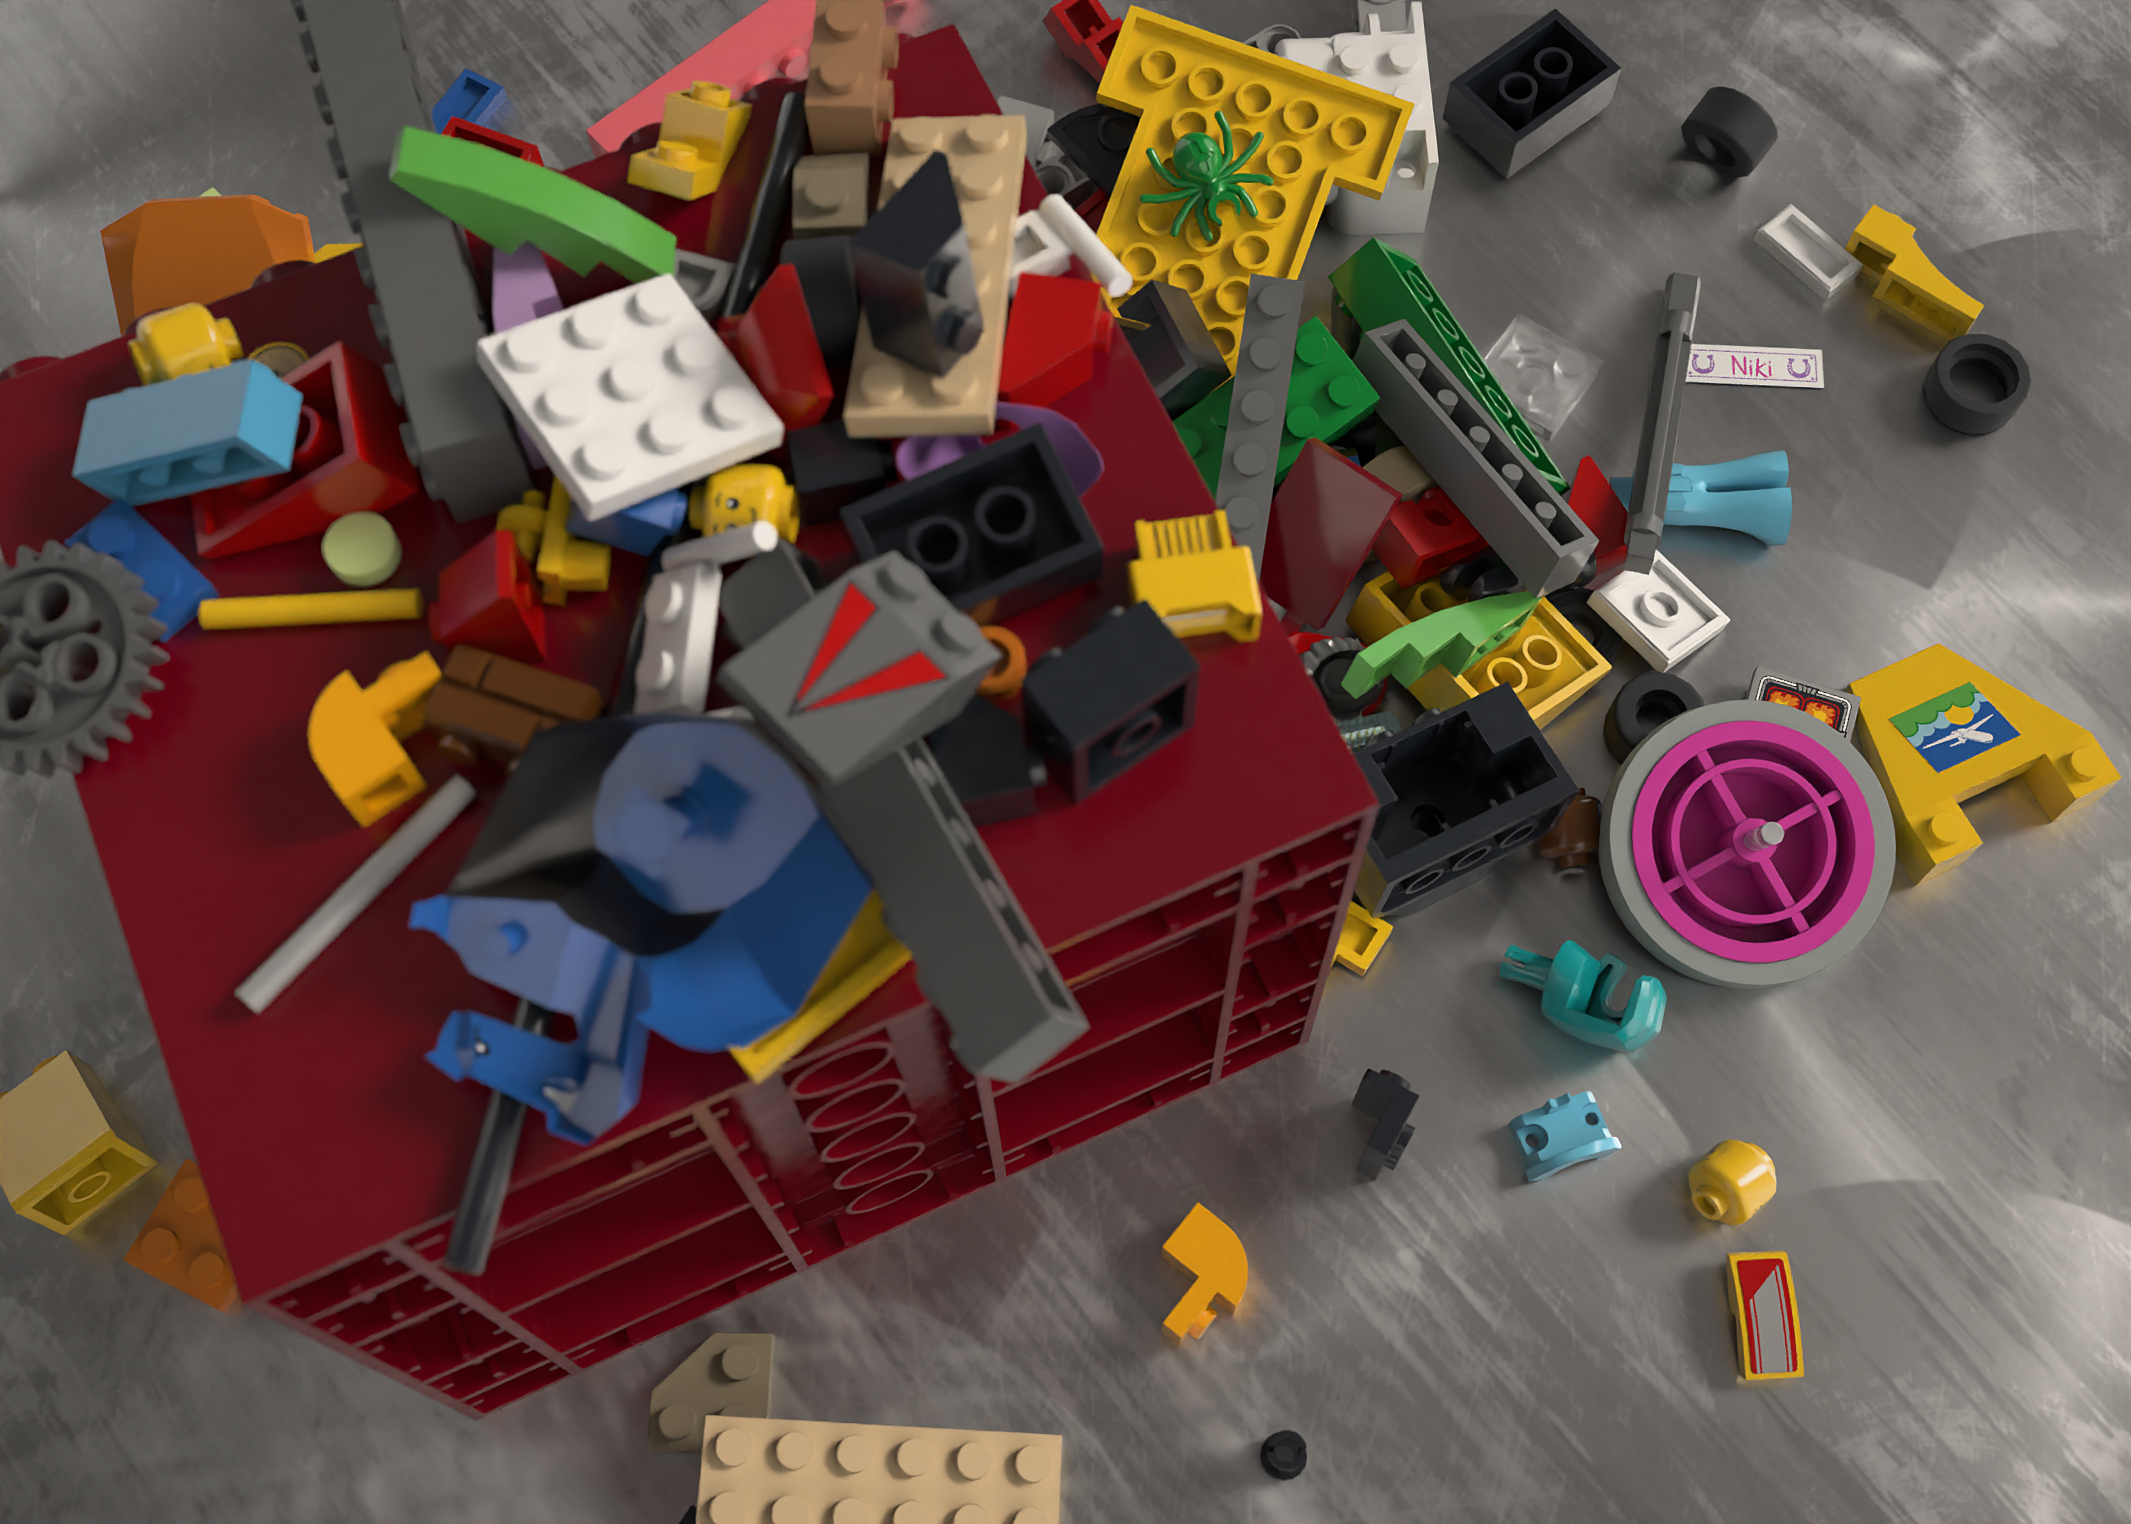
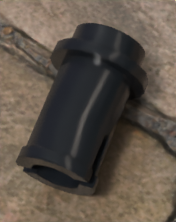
M1283 1430L1269 1436L1263 1443L1260 1452L1261 1465L1265 1472L1272 1478L1281 1481L1292 1480L1299 1476L1306 1467L1307 1446L1304 1439L1297 1432L1291 1430ZM1278 1446L1289 1447L1294 1454V1461L1287 1463L1280 1460L1274 1449Z

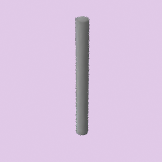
M455 774L235 993L259 1013L477 793L461 777Z

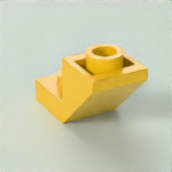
M693 81L689 89L666 94L658 146L655 149L631 156L628 183L688 200L716 191L750 119L752 104L730 99L732 91L730 88L705 81Z

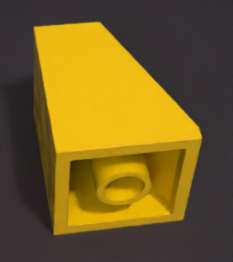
M65 1050L60 1055L45 1059L34 1068L32 1076L13 1090L0 1093V1185L17 1214L63 1236L159 1163L89 1064L68 1050Z

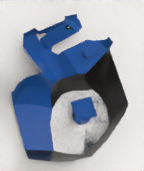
M648 713L567 721L535 731L451 888L443 896L430 901L416 903L410 928L423 926L436 931L461 955L471 973L548 1008L575 1014L581 1039L565 1046L472 1012L462 1014L453 1012L439 1037L437 1050L425 1055V1057L457 1081L470 1075L547 1112L548 1131L581 1144L589 1145L637 1103L649 1026L679 1045L714 1051L729 1047L744 1049L794 1017L872 891V874L823 796L796 761L765 729L749 719L682 713Z

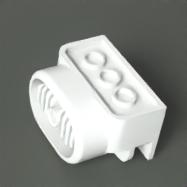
M1411 2L1406 31L1380 32L1378 14H1367L1364 32L1342 33L1331 38H1300L1279 41L1275 47L1274 55L1415 103L1380 201L1332 184L1325 205L1329 224L1334 230L1342 234L1424 233L1439 160L1421 2Z

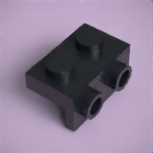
M1368 1068L1360 1082L1352 1105L1379 1120L1367 1142L1355 1170L1376 1180L1383 1166L1394 1171L1416 1127L1407 1123V1120L1419 1095L1410 1091V1083L1398 1074L1384 1069L1378 1073Z

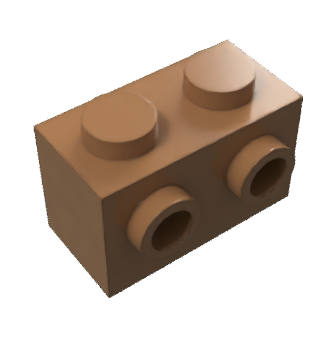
M816 0L805 100L814 155L869 153V157H880L883 122H892L893 83L887 80L888 68H897L898 30L897 27L886 26L883 0Z

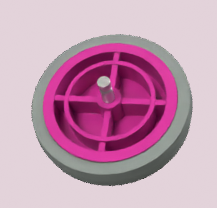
M1731 700L1708 704L1677 715L1654 729L1633 749L1617 771L1607 791L1601 812L1598 854L1602 878L1616 913L1635 939L1654 957L1685 976L1705 983L1738 989H1768L1802 981L1823 971L1843 958L1864 938L1879 917L1888 897L1895 868L1896 841L1891 810L1880 782L1865 758L1838 731L1822 720L1787 705L1760 700Z

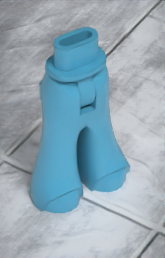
M1784 450L1772 451L1737 460L1706 465H1681L1680 463H1673L1664 525L1722 527L1753 535L1768 545H1785L1792 518L1791 488L1786 487L1789 475L1787 454ZM1633 470L1632 477H1610L1609 480L1610 486L1627 511L1629 509L1635 470Z

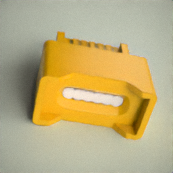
M1225 510L1216 511L1215 515L1148 524H1145V521L1135 522V542L1139 561H1132L1127 564L1126 589L1129 607L1146 598L1177 637L1225 631L1240 642L1258 638L1262 612L1250 550L1248 547H1231Z

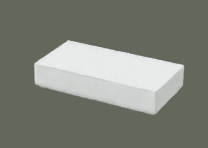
M1792 204L1761 227L1754 238L1756 243L1825 302L1855 278L1863 266L1861 262Z

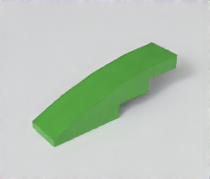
M404 126L397 134L389 180L510 256L527 240L582 276H585L602 261L636 284L668 273L674 279L676 236L619 202L554 171L479 144Z
M1529 591L1486 597L1440 610L1403 626L1357 653L1340 685L1357 699L1390 674L1405 688H1408L1439 664L1446 667L1457 678L1523 629L1541 601L1542 596L1535 599Z

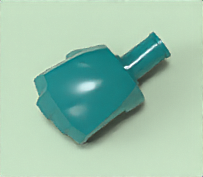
M1573 940L1564 942L1554 959L1521 949L1514 944L1507 948L1504 956L1511 958L1513 962L1525 966L1522 968L1502 961L1500 967L1501 978L1510 979L1543 990L1541 1005L1543 1015L1569 1035L1597 1046L1634 1052L1648 1044L1660 1033L1667 995L1659 979L1650 975H1642L1641 978L1636 979L1627 1006L1623 1010L1614 1011L1611 1005L1613 992L1628 967V964L1617 956L1607 953L1597 960Z

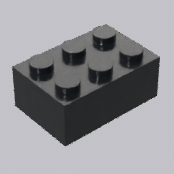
M1555 8L1451 81L1442 119L1507 179L1611 104L1622 68Z
M1041 422L840 509L845 534L859 566L896 551L905 561L918 567L926 576L928 584L958 613L971 619L978 628L990 627L1102 577L1104 547Z

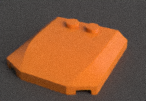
M255 194L152 199L100 230L121 336L124 335L127 327L135 319L150 311L162 308H177L190 303H198L203 306L251 287V284L261 272L275 264L291 260H306L316 263L308 217L298 212L292 214L273 206L269 200Z

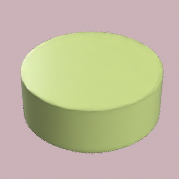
M358 512L349 514L332 525L325 536L323 552L327 563L341 581L356 587H367L384 581L395 571L401 558V545L385 519L373 513Z

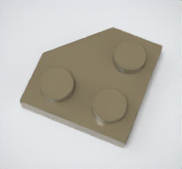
M714 1333L652 1391L647 1452L655 1455H701L705 1415L770 1419L775 1348L774 1335Z

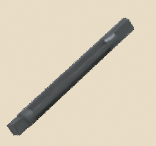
M1674 272L1666 280L1624 533V542L1627 547L1623 570L1649 575L1654 561L1655 550L1661 544L1701 281L1698 276Z

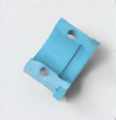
M1585 1091L1571 1096L1568 1092L1561 1097L1548 1099L1543 1107L1521 1114L1509 1123V1127L1528 1168L1525 1173L1529 1182L1548 1178L1554 1173L1578 1162L1592 1158L1600 1159L1622 1149L1618 1138L1611 1137L1591 1091ZM1585 1117H1591L1595 1121V1125H1588ZM1525 1139H1533L1536 1147L1528 1146Z

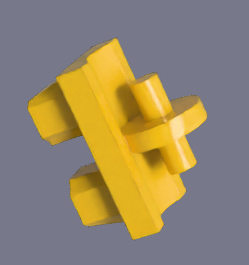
M555 474L549 512L544 510L546 496L538 491H526L522 506H510L500 511L497 531H512L527 563L534 562L536 548H542L538 566V577L545 581L542 594L543 603L565 606L567 589L575 591L606 590L610 567L609 545L576 541L577 534L564 531L571 494L557 474Z

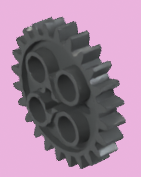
M47 541L42 555L25 546L19 547L16 568L0 560V768L21 776H24L29 771L45 778H52L56 766L75 774L81 772L82 752L105 761L108 759L105 738L112 735L129 742L132 736L124 722L128 715L132 714L143 718L150 716L151 712L139 700L142 691H159L163 688L164 684L148 675L150 666L169 660V654L155 648L150 643L168 631L167 625L149 616L158 607L159 602L156 598L141 590L145 582L141 577L123 568L124 564L103 552L98 554L80 543H74L71 549L68 550L54 541ZM70 604L66 614L62 617L66 607ZM99 662V666L95 674L92 677H90L91 671L93 670L95 664ZM36 701V706L33 709L32 713L29 715L30 709Z

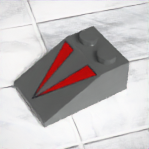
M893 551L851 570L726 664L716 679L828 790L956 717L999 660L1001 654L982 636L980 629L971 619L958 613L928 584L926 576L918 567L905 561L896 551Z

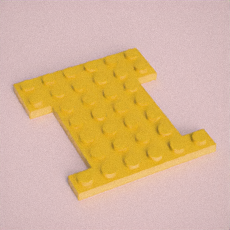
M1130 5L1096 94V102L1141 117L1096 237L1132 277V284L1128 291L1117 297L1111 296L1102 286V296L1111 312H1113V316L1122 318L1117 308L1150 280L1186 289L1232 374L1225 381L1227 382L1236 374L1251 274L1292 280L1298 279L1332 184L1380 201L1415 103ZM1216 111H1221L1224 114L1232 133L1234 153L1228 165L1233 163L1242 154L1257 132H1262L1264 138L1256 152L1238 171L1233 173L1264 174L1273 178L1274 183L1271 186L1261 183H1235L1242 186L1253 200L1258 210L1256 217H1251L1248 214L1241 200V212L1237 218L1233 214L1230 204L1220 202L1216 206V214L1223 224L1218 227L1208 220L1205 207L1204 215L1213 234V239L1207 242L1199 230L1194 215L1196 205L1182 223L1178 236L1172 237L1170 235L1173 220L1190 197L1181 201L1161 204L1142 203L1140 201L1141 194L1159 195L1186 189L1173 187L1154 170L1146 155L1148 148H1153L1161 164L1174 176L1181 179L1174 168L1172 154L1176 142L1184 134L1202 132L1209 135L1218 144L1223 157V136L1214 117ZM1090 272V274L1092 275L1094 281H1095V282H1099V281L1094 277V275ZM1142 323L1145 324L1146 328L1150 326L1149 324Z

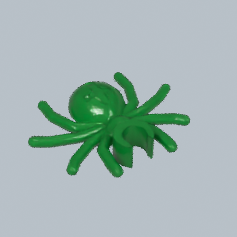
M1216 111L1214 117L1223 136V157L1218 144L1209 135L1202 132L1184 134L1176 142L1172 154L1174 168L1181 179H1178L1161 164L1153 148H1148L1146 155L1154 170L1173 187L1186 189L1159 195L1141 194L1140 201L1142 203L1161 204L1181 201L1190 197L1173 220L1170 235L1172 237L1178 236L1182 223L1196 205L1194 215L1199 230L1207 242L1213 239V234L1204 215L1205 207L1208 220L1218 227L1223 224L1216 214V206L1220 202L1230 204L1233 214L1237 218L1241 212V200L1248 214L1251 217H1256L1258 210L1253 200L1242 186L1235 183H1261L1271 186L1274 183L1273 178L1264 174L1233 173L1238 171L1256 152L1264 138L1262 132H1257L1242 154L1233 163L1228 165L1234 153L1232 133L1224 114L1221 111Z

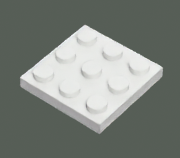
M670 273L477 342V362L589 522L780 445L784 426Z

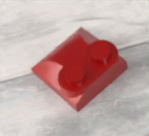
M788 264L781 265L776 269L753 301L747 314L720 318L717 333H714L784 426L780 445L766 450L775 458L791 456L786 431L818 425L833 396L794 265Z

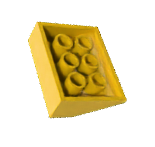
M1387 571L1363 586L1345 622L1367 646H1370L1403 626L1440 610L1468 603V598L1459 601L1446 594L1440 585L1443 574L1402 589L1391 573ZM1542 596L1541 601L1523 629L1457 678L1446 667L1439 664L1409 686L1408 690L1427 710L1439 707L1443 712L1508 681L1539 730H1541L1606 676L1613 667Z

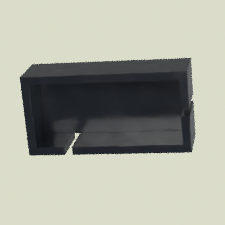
M1150 280L1117 308L1122 318L1115 316L1114 318L1171 422L1232 376L1186 289ZM1142 323L1149 324L1150 326L1146 328L1145 324Z

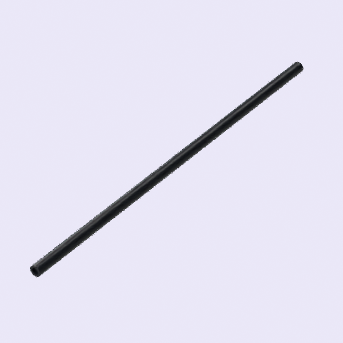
M789 93L784 98L720 318L747 314L753 301L766 284L794 187V169L803 155L810 131L805 108L806 95L802 93ZM709 474L678 486L677 492L686 495L684 515L677 532L673 536L665 534L651 551L602 718L635 714L638 692L636 671L643 656L648 619L645 607L647 596L652 588L653 576L666 573L662 564V556L667 549L692 542L695 529L692 528L690 523L691 494L695 486H705ZM521 995L512 1027L549 1040L557 1010L548 1008ZM495 1087L493 1088L442 1265L447 1268L471 1274H482L530 1104Z

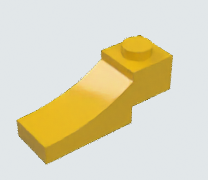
M1873 204L1854 229L1845 247L1846 251L1863 264L1860 271L1879 281L1872 296L1948 341L1966 335L1984 305L1956 287L1928 260L1913 238L1917 228L1904 222L1899 216Z

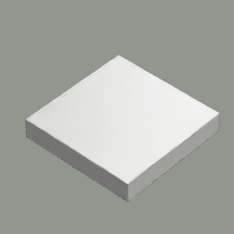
M1655 550L1654 561L1649 575L1625 570L1595 590L1586 602L1654 669L1662 673L1722 632L1730 622V619L1657 550Z

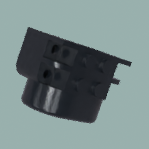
M1508 681L1443 712L1439 707L1430 709L1416 718L1411 727L1395 734L1392 729L1383 731L1370 739L1364 749L1353 754L1380 805L1351 901L1366 909L1371 918L1374 919L1385 915L1400 916L1415 913L1481 881L1497 867L1502 858L1538 841L1559 823L1580 790ZM1415 829L1425 832L1429 837L1417 833Z

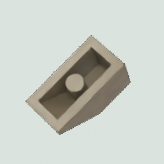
M869 153L802 155L794 169L793 230L795 240L847 235L852 239L870 219Z

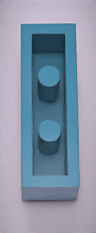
M242 360L213 370L193 375H181L170 381L142 388L127 389L119 394L91 400L87 406L73 476L114 501L121 497L130 506H135L287 471L290 467L302 394L276 377L267 366L254 360Z

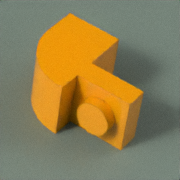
M424 652L412 661H404L393 665L380 676L376 684L363 692L348 671H346L328 686L315 706L310 723V744L315 760L342 801L364 828L428 786L398 744L425 726L422 721V712L436 684L442 681L441 671L427 652Z
M1197 1202L1163 1245L1161 1258L1193 1283L1162 1324L1161 1332L1179 1347L1188 1335L1197 1341L1204 1334L1218 1314L1211 1307L1214 1302L1218 1303L1233 1316L1241 1303L1248 1279L1247 1257L1239 1238L1231 1228Z

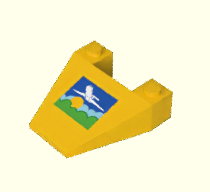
M1940 643L1853 681L1846 687L1849 694L1861 697L1855 723L1864 758L1884 790L1894 823L1896 857L1914 886H1918L1962 865L1983 843L1957 803L2017 775H2021L2051 822H2054L2097 802L2122 778L2090 731Z

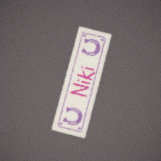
M1692 344L1686 382L1824 388L1822 350Z

